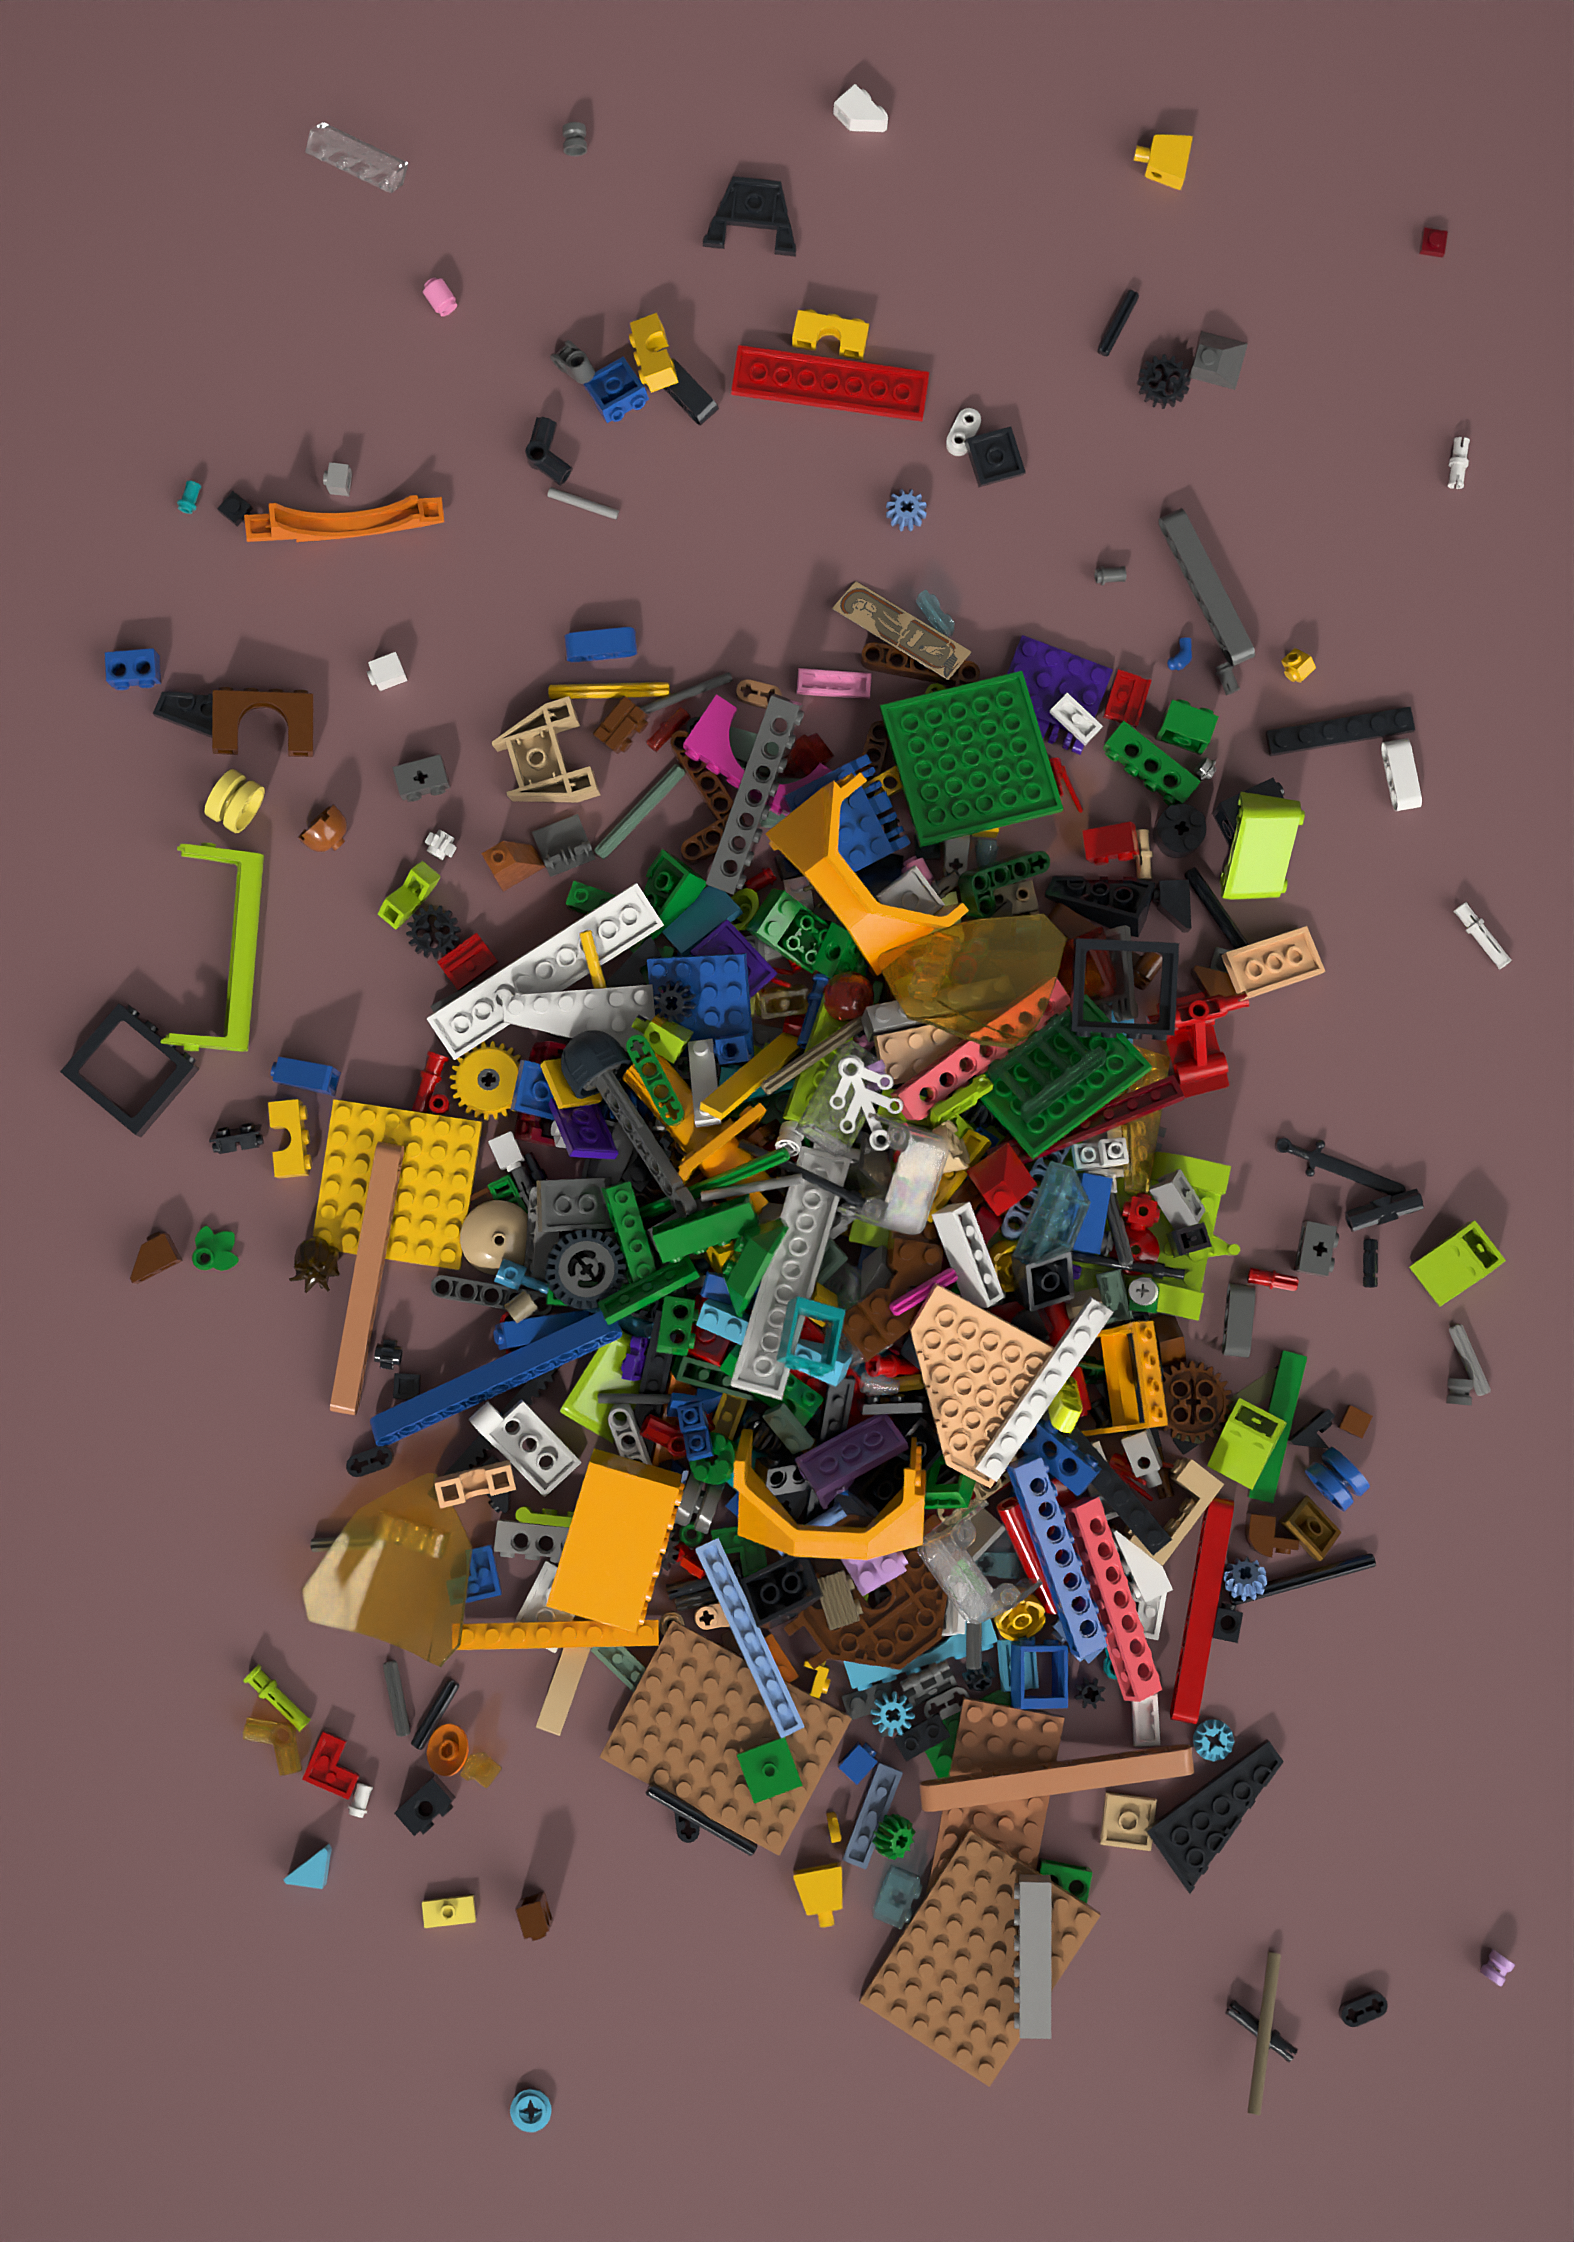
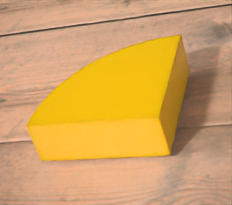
M835 1811L826 1813L832 1843L841 1841V1833L837 1814Z

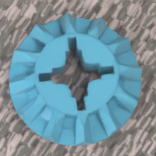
M1214 1719L1202 1722L1196 1728L1193 1735L1195 1750L1201 1757L1210 1761L1225 1759L1232 1752L1233 1743L1235 1742L1232 1730L1224 1722ZM1205 1734L1212 1737L1218 1734V1740L1222 1747L1220 1745L1209 1747L1210 1741L1205 1737Z
M531 2088L520 2091L513 2099L510 2107L513 2123L519 2129L526 2132H536L545 2127L550 2120L552 2112L549 2097H546L541 2090H533ZM530 2100H532L534 2108L539 2109V2111H535L532 2120L529 2112L523 2110L528 2108Z

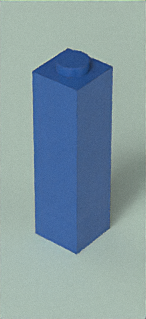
M582 1310L523 1319L519 1323H516V1321L502 1322L495 1325L494 1340L499 1346V1350L524 1347L589 1317V1311Z

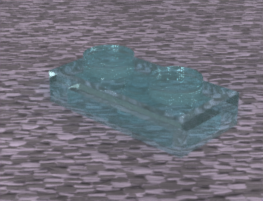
M927 590L918 594L917 605L934 628L950 638L955 629L951 616L943 613L940 609V603L934 594L930 595Z

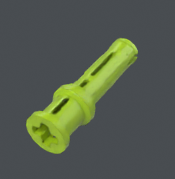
M258 1664L246 1676L243 1682L249 1683L259 1693L258 1697L260 1699L266 1698L300 1732L311 1719L277 1687V1681L275 1679L271 1680L261 1670L262 1666Z

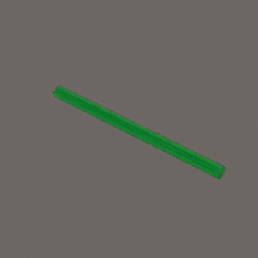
M781 1147L687 1187L695 1200L701 1197L700 1192L731 1185L789 1160L790 1154L786 1147ZM667 1196L638 1208L642 1222L674 1209ZM613 1227L601 1229L603 1234L604 1232H614Z

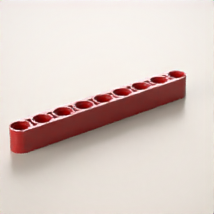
M1214 1497L1204 1510L1170 1708V1720L1197 1724L1234 1512V1500Z

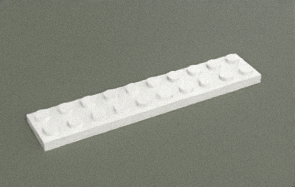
M636 882L432 1013L426 1019L455 1060L510 1025L503 1020L502 996L561 992L590 973L579 935L580 932L591 930L600 965H603L664 924Z
M801 1146L796 1165L843 1187L851 1159ZM804 1179L803 1184L789 1186L780 1217L786 1221L789 1229L761 1280L731 1381V1386L781 1400L790 1369L784 1366L785 1363L778 1362L776 1359L787 1304L789 1300L797 1296L811 1300L840 1197ZM802 1315L797 1316L790 1351L792 1355H795L805 1321V1316Z

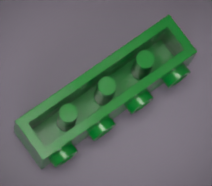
M746 1194L697 1211L686 1218L680 1217L654 1226L652 1228V1237L662 1262L670 1261L674 1263L682 1260L685 1255L691 1253L701 1254L707 1251L708 1247L717 1244L719 1246L729 1244L732 1239L743 1236L747 1229L759 1226L760 1221L750 1195Z

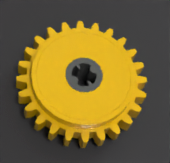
M494 1041L491 1042L490 1047H487L486 1043L482 1042L481 1048L478 1049L475 1046L472 1048L473 1051L471 1053H464L466 1056L464 1059L457 1058L460 1065L452 1066V1069L457 1073L450 1076V1079L456 1081V1084L451 1085L450 1088L457 1090V1093L453 1095L454 1099H462L458 1105L460 1107L468 1106L465 1111L466 1113L470 1114L474 1110V1117L477 1119L481 1114H484V1119L487 1121L490 1115H493L494 1119L498 1120L500 1113L508 1117L507 1110L511 1108L520 1066L518 1062L522 1057L519 1054L513 1057L514 1049L510 1048L508 1051H505V1044L503 1043L497 1048ZM489 1075H492L496 1082L491 1083V1086L487 1087L488 1085L484 1080L489 1079Z

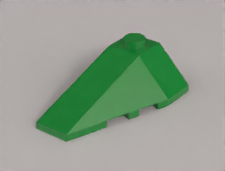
M664 849L660 851L649 867L646 874L648 881L644 891H642L664 925L629 947L628 949L632 953L649 937H652L654 940L695 902L706 886V880Z

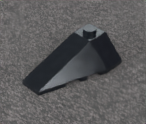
M1053 876L1045 892V898L1056 903L1059 902L1074 912L1109 929L1126 925L1130 927L1131 936L1139 937L1147 920L1155 883L1135 877H1123V880H1108V876H1100V880H1086L1083 876Z

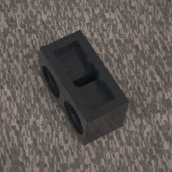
M789 1451V1453L768 1454L766 1457L756 1458L755 1472L774 1496L810 1489V1484L802 1477L795 1462V1459L803 1455V1452L800 1451L792 1455Z

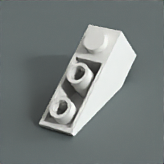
M1111 1529L1116 1550L1119 1551L1122 1557L1120 1562L1124 1574H1129L1133 1583L1130 1584V1588L1136 1599L1140 1597L1146 1603L1173 1590L1163 1567L1118 1531Z

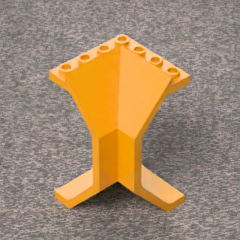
M850 773L837 782L832 781L823 786L767 831L765 835L769 838L770 842L768 844L774 851L780 850L809 880L848 930L869 964L867 969L873 976H878L934 929L950 927L969 910L963 903L943 906L935 914L929 915L882 905L875 900L838 851L841 803L867 781L861 773L855 776Z
M742 1429L734 1460V1487L739 1491L738 1536L792 1556L869 1560L923 1545L926 1471L921 1470L922 1446H916L917 1437H912L910 1468H905L904 1487L866 1528L797 1525L752 1469L753 1429Z

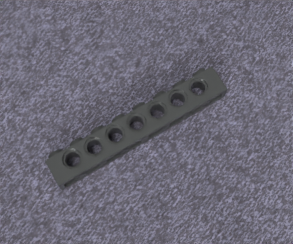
M777 694L771 695L708 875L707 885L730 894L736 893L738 889L742 890L747 876L743 875L746 866H751L755 855L754 852H751L754 843H759L763 833V829H760L763 819L767 820L771 810V806L768 805L770 797H775L779 787V782H776L779 772L783 773L787 765L788 759L784 758L787 749H792L796 739L793 731L796 725L800 726L805 713L801 710L803 704ZM777 718H783L787 722V729L785 731H779L776 728L775 722ZM769 742H775L778 745L779 752L777 755H772L768 752L767 745ZM764 765L770 769L769 778L760 776V766ZM752 789H757L762 793V800L760 802H756L751 798ZM744 813H750L753 816V825H747L743 822L742 816ZM736 836H741L745 839V848H738L735 845L734 839ZM728 859H732L737 863V871H730L727 868L726 862Z

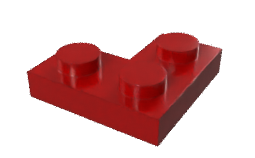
M323 1731L302 1780L349 1800L360 1774L337 1765L347 1740Z

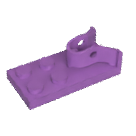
M876 1414L797 1457L795 1462L800 1474L808 1481L817 1495L822 1508L827 1509V1505L832 1499L849 1488L856 1477L909 1449L889 1416L887 1414Z

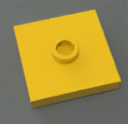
M561 1059L547 1060L540 1065L558 1109L597 1104L603 1100L600 1093L578 1099L563 1075Z

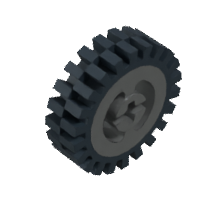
M578 1230L561 1237L551 1247V1251L546 1258L547 1263L544 1270H546L545 1278L548 1281L550 1291L555 1294L554 1296L558 1300L573 1308L592 1309L599 1307L598 1302L620 1291L622 1281L625 1280L624 1269H626V1263L624 1264L623 1262L624 1256L619 1251L620 1247L612 1241V1238L603 1235L599 1231ZM579 1251H588L593 1254L592 1259H579L583 1265H590L588 1271L592 1276H596L598 1273V1263L602 1264V1276L593 1287L582 1288L578 1286L579 1280L589 1281L592 1279L588 1274L582 1275L580 1273L582 1267L579 1263H574L572 1267L573 1275L570 1276L568 1274V1263L572 1256Z

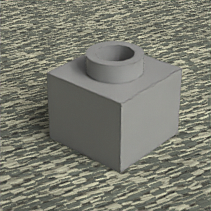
M329 462L328 471H324L323 484L326 485L330 494L349 496L352 480V471L349 465Z

